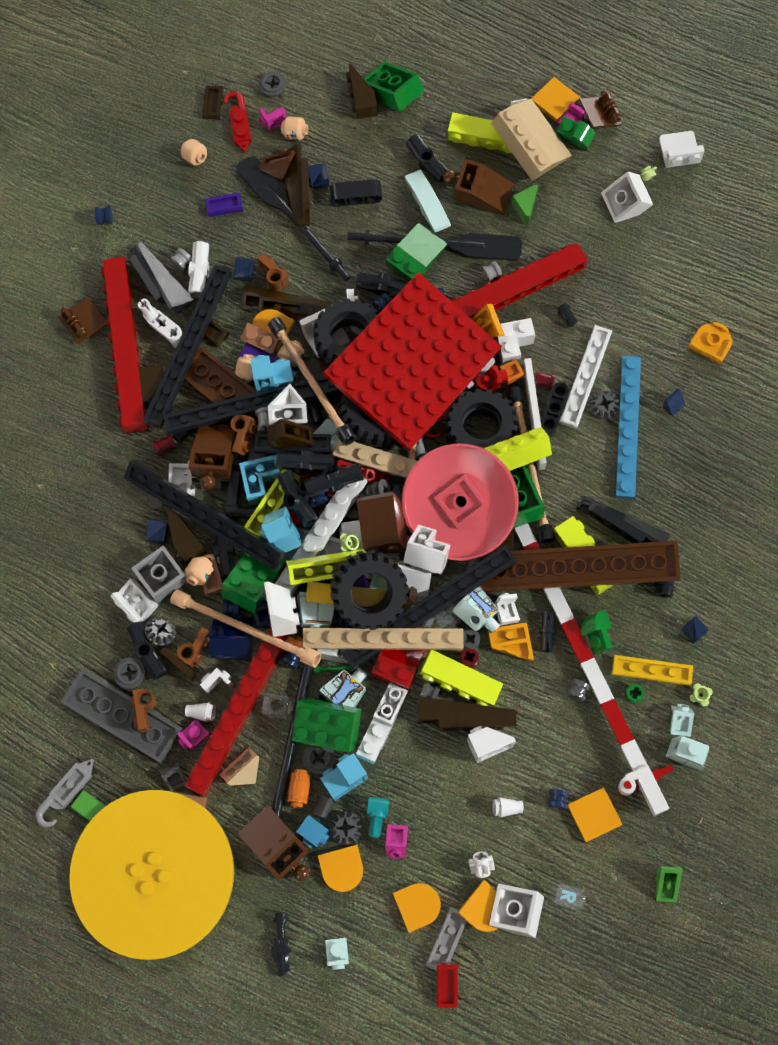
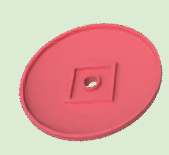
M463 443L449 444L430 451L413 466L403 488L402 509L410 532L413 534L418 524L437 530L435 540L451 545L448 559L472 560L495 550L510 534L518 514V491L509 469L496 455L476 445ZM458 496L466 498L465 506L461 507L456 503Z

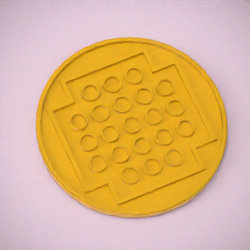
M146 790L131 793L104 807L92 818L80 835L70 865L72 901L87 931L99 943L111 951L126 957L143 960L174 956L188 950L203 940L224 914L234 882L232 850L228 838L216 818L193 799L163 790Z

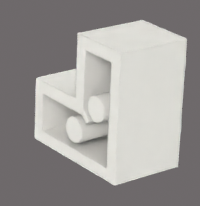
M531 318L501 324L505 335L503 337H495V341L502 346L498 351L501 366L515 359L520 364L521 352L519 347L534 344L535 332Z
M418 524L407 543L404 563L412 567L426 569L431 573L441 574L446 566L451 545L435 540L437 530Z

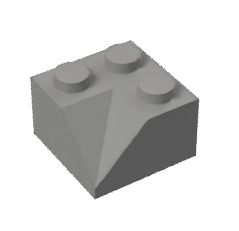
M161 546L131 568L157 604L187 583L186 575L164 546Z

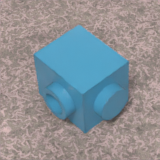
M309 815L296 831L303 837L301 841L309 848L313 845L316 848L319 845L323 846L330 837L327 835L329 830Z

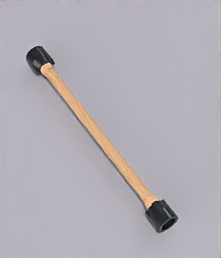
M273 318L268 323L271 332L275 338L282 340L321 404L333 420L337 429L336 434L344 446L352 444L356 440V435L350 426L344 424L338 417L336 411L289 340L286 333L287 328L281 318Z
M512 387L507 390L510 405H513L515 408L520 434L527 432L522 410V404L524 403L522 388ZM532 462L527 464V467L542 500L535 465ZM545 515V518L540 519L539 526L537 527L540 543H549L555 540L552 525H549Z

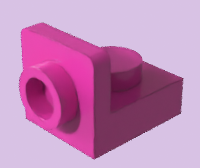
M571 102L568 111L557 122V127H559L564 116L576 122L583 121L585 111L579 105Z
M283 107L273 110L268 115L263 108L259 109V121L263 127L266 126L268 131L281 126L283 120L287 118Z
M195 719L182 732L179 731L177 733L180 737L177 741L184 749L189 747L193 751L210 733Z
M387 824L386 857L393 859L406 858L408 826Z

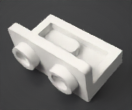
M189 460L188 464L169 463L168 482L195 496V484H192V478L195 477L192 476L189 470Z
M130 578L119 592L112 593L111 595L115 605L121 608L127 614V618L134 623L145 622L159 606L134 578Z

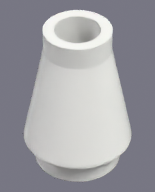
M210 702L186 705L185 716L205 722L213 721L216 716V706Z
M498 797L492 803L493 815L499 818L523 813V801Z

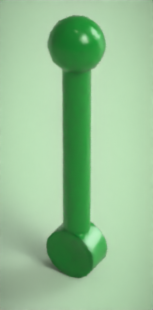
M317 665L314 668V672L317 674L321 673V671H354L349 665L337 667H320Z

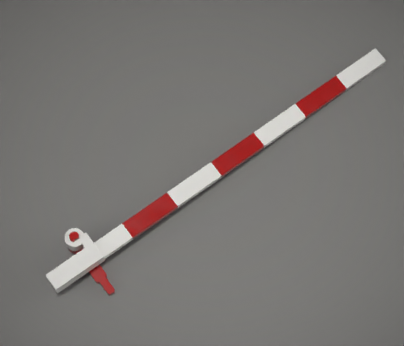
M528 524L514 528L524 550L540 549ZM543 589L632 770L618 784V793L623 797H627L640 789L653 816L667 811L669 806L656 781L660 780L662 776L673 771L672 766L669 765L660 770H650L584 636H582L581 630L561 589Z

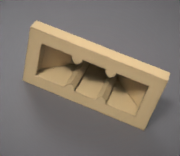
M248 747L219 775L229 786L256 784L259 756Z

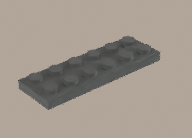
M82 668L60 703L159 763H162L178 738L177 733L183 729L153 710H149L147 715L150 732H140L134 725L133 717L136 716V710L131 706V697Z

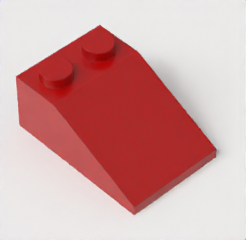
M383 650L380 652L372 670V677L388 684L392 683L409 692L426 650Z

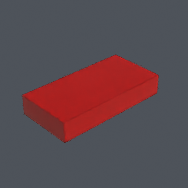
M437 963V1008H458V963Z

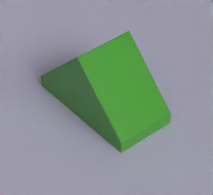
M533 185L513 195L512 206L525 225L529 224L538 185Z
M663 866L656 868V901L677 903L682 868Z

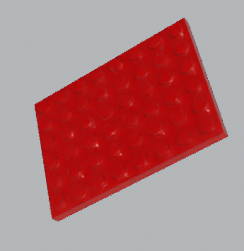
M418 272L322 375L404 448L410 451L502 346Z

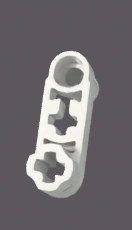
M147 299L141 300L143 305L138 302V307L143 312V317L148 324L176 348L183 334L181 328L162 312L152 307ZM160 321H161V323H163V324L165 325L164 327H163V326H160V324H159Z

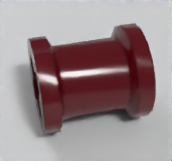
M537 370L535 386L541 385L552 390L555 373L551 375Z
M168 434L167 437L159 441H152L159 456H162V453L172 448H177L171 435Z
M473 648L463 650L460 663L471 669L476 667L479 657L477 651ZM466 655L473 657L472 662L466 660Z

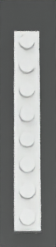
M366 479L347 484L341 490L336 491L291 560L320 555L368 481ZM287 566L275 583L289 589L291 597L300 585L290 584Z

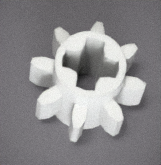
M477 852L473 855V859H469L471 874L475 873L479 878L488 877L491 873L490 870H495L492 855L488 856L486 852Z

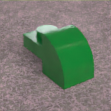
M565 116L556 130L557 135L572 141L573 145L588 151L595 137V131L588 124L581 120L576 122Z
M606 610L599 611L585 618L581 625L582 636H588L593 655L612 648L607 632L612 627Z

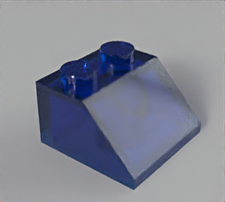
M240 617L236 619L253 627V617ZM214 618L209 636L210 657L217 659L250 658L252 635Z

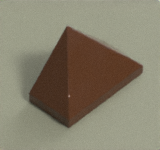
M291 150L264 157L258 167L260 170L283 181L295 151Z

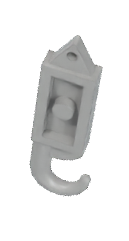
M93 759L79 764L76 762L53 788L49 796L36 811L35 817L39 825L51 827L57 822L56 819L51 822L44 821V812L50 806L58 810L66 808L93 777L91 775L94 764Z

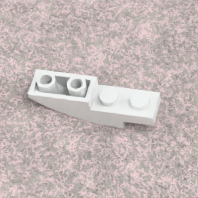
M389 683L373 716V720L356 752V757L371 764L375 763L398 716L408 690Z

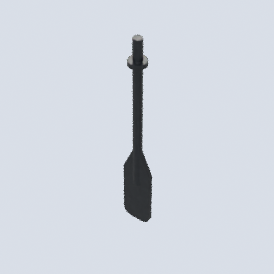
M250 156L240 162L236 167L237 173L265 204L284 212L295 224L293 212L289 208L283 186L274 176L259 169L258 166L261 162L258 158ZM297 226L330 263L329 269L337 271L345 281L349 280L351 276L341 266V259H335L306 226Z
M366 230V234L348 232L347 240L365 241V245H369V241L399 244L405 238L403 236L370 234V230ZM468 233L450 240H443L447 243L446 247L468 258L516 261L521 257L522 241L517 236Z

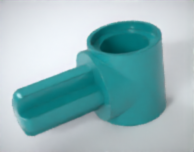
M369 797L367 815L371 817L368 834L370 837L380 838L382 821L388 816L389 799Z

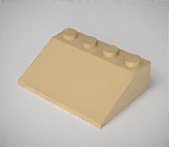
M532 99L511 105L498 113L491 123L532 181L572 156Z

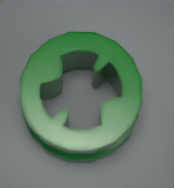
M638 684L630 685L625 693L627 700L631 703L640 702L645 695L644 689ZM634 689L638 690L637 693L640 692V696H637L636 699L632 698L633 695H630V692Z

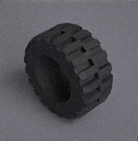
M345 299L344 302L338 300L332 306L330 304L327 305L325 312L321 311L318 314L313 330L315 349L320 360H323L324 364L329 367L347 348L337 344L332 339L333 334L338 329L345 326H355L364 330L379 312L375 308L371 309L370 304L366 302L362 304L361 300L357 299L355 301Z
M475 389L474 393H471V391L465 392L464 397L458 396L455 399V403L450 405L449 412H447L445 424L447 442L450 444H471L486 448L516 436L518 428V417L515 415L514 406H510V401L507 398L503 400L502 394L498 392L493 394L491 393L492 390L486 389V392H481V389ZM476 414H484L492 417L498 423L499 431L489 439L480 440L468 435L463 425L469 417Z
M345 394L343 395L337 415L344 424L350 426L356 435L354 442L382 451L385 448L390 450L394 448V445L399 444L380 425L367 421L358 410L360 408Z
M368 550L367 553L358 551L355 556H347V560L344 563L341 561L338 564L339 569L333 572V581L330 582L331 599L340 616L347 620L348 624L352 626L357 625L359 629L363 630L366 627H369L370 630H376V626L380 625L383 628L387 626L386 622L390 620L394 622L397 619V613L402 614L404 611L402 606L407 604L408 601L406 593L409 592V586L406 584L407 578L402 569L392 558L387 557L381 552L376 553L374 550ZM378 573L384 577L387 583L385 596L379 603L373 606H359L353 601L351 596V588L354 582L364 574Z

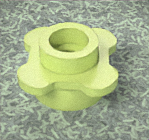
M648 166L641 170L640 177L644 182L656 176L655 170L657 167L651 168V166Z
M342 534L340 536L342 541L340 549L342 552L358 550L359 540L355 534Z
M695 684L690 700L701 703L702 706H707L709 704L708 699L713 693L712 689Z

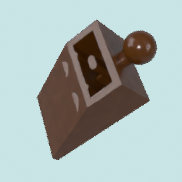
M464 159L459 176L454 170H447L443 175V179L447 184L457 183L453 200L504 215L513 182L485 165Z
M211 424L198 428L191 449L188 467L192 476L201 477L200 484L204 489H212L216 483L215 478L230 479L234 456L232 448L237 432L229 425Z
M269 805L237 833L278 880L291 869L297 881H305L309 877L308 867L298 864L309 852V849ZM297 846L299 852L294 854L291 852V848ZM278 860L284 862V866L282 868H278L276 866V862Z

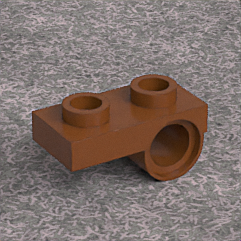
M262 253L257 257L259 266L267 273L266 277L270 290L280 291L289 285L288 273L283 268H278L270 256L267 257Z
M236 415L231 420V428L237 432L232 451L244 457L250 450V440L257 428V421L250 416ZM245 422L244 427L240 429V424Z
M202 627L193 645L186 643L178 648L177 655L179 659L191 669L200 663L203 656L201 653L204 648L209 647L212 641L210 631ZM185 651H192L191 657L183 658Z
M133 690V697L130 700L132 708L136 710V716L133 717L135 728H138L142 733L150 732L147 711L155 707L156 698L149 690ZM144 696H150L148 704H141Z

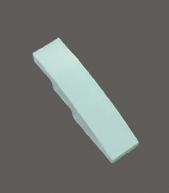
M418 170L406 175L405 181L412 190L413 197L420 206L422 215L434 233L450 227L451 223L423 172Z

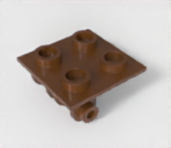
M602 91L600 97L579 98L592 128L621 126V113H619L609 91Z
M89 297L72 308L62 307L61 315L58 317L77 344L108 325Z

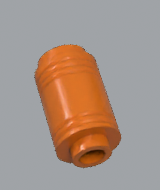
M294 769V772L291 773L287 802L291 804L290 807L301 809L303 805H307L311 781L309 771Z

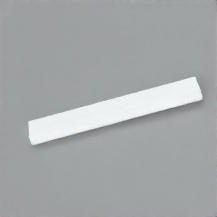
M597 325L594 326L559 424L577 430L612 330Z
M531 358L523 361V372L525 374L524 380L531 428L533 430L541 427L532 361ZM546 457L536 461L538 470L545 469Z

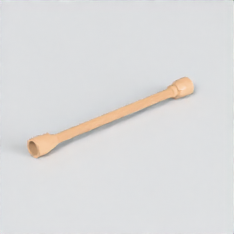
M175 590L171 596V604L184 610L192 608L290 653H294L300 658L301 662L314 668L321 660L320 652L307 646L305 649L298 648L279 638L273 637L270 634L195 602L191 599V595L185 592Z

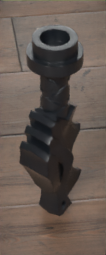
M275 913V918H273V922L278 924L277 938H274V947L271 948V956L279 968V977L286 975L285 973L293 968L288 962L292 949L288 946L289 939L286 938L285 924L289 921L287 913Z

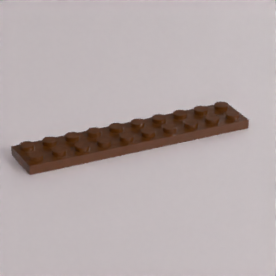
M202 346L197 350L184 379L186 383L211 403L257 392ZM255 414L248 415L257 421L256 425H258V417ZM242 422V423L240 424V427H241V428L244 427L245 422ZM256 428L255 433H266V434H268L267 432H259V431L257 430V428ZM313 472L310 475H298L301 476V478H303L304 480H307L309 478L320 475L322 472Z
M678 541L510 551L517 560L516 563L484 583L482 590L484 592L680 581ZM490 552L489 554L480 557V560L482 561L494 552Z

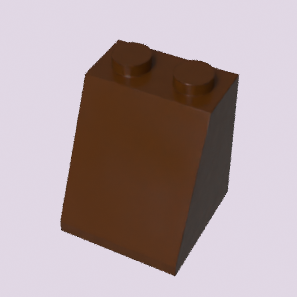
M394 492L357 498L363 549L366 552L374 550L376 553L381 552L384 554H397L400 551H406L407 524L403 515L402 502Z

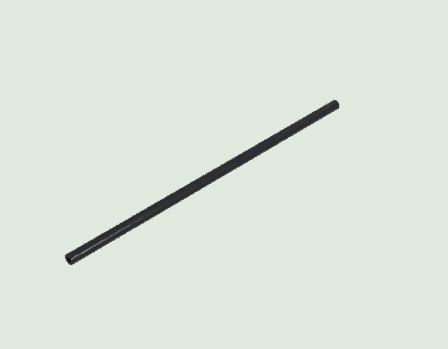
M341 523L331 537L340 538L339 529L341 528ZM331 579L321 580L320 583L330 584ZM303 663L272 806V810L279 817H281L296 746V742L292 741L297 701L306 698L312 666Z

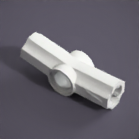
M203 241L193 242L192 261L189 263L190 281L188 293L194 298H200L206 285V279L209 278V243Z

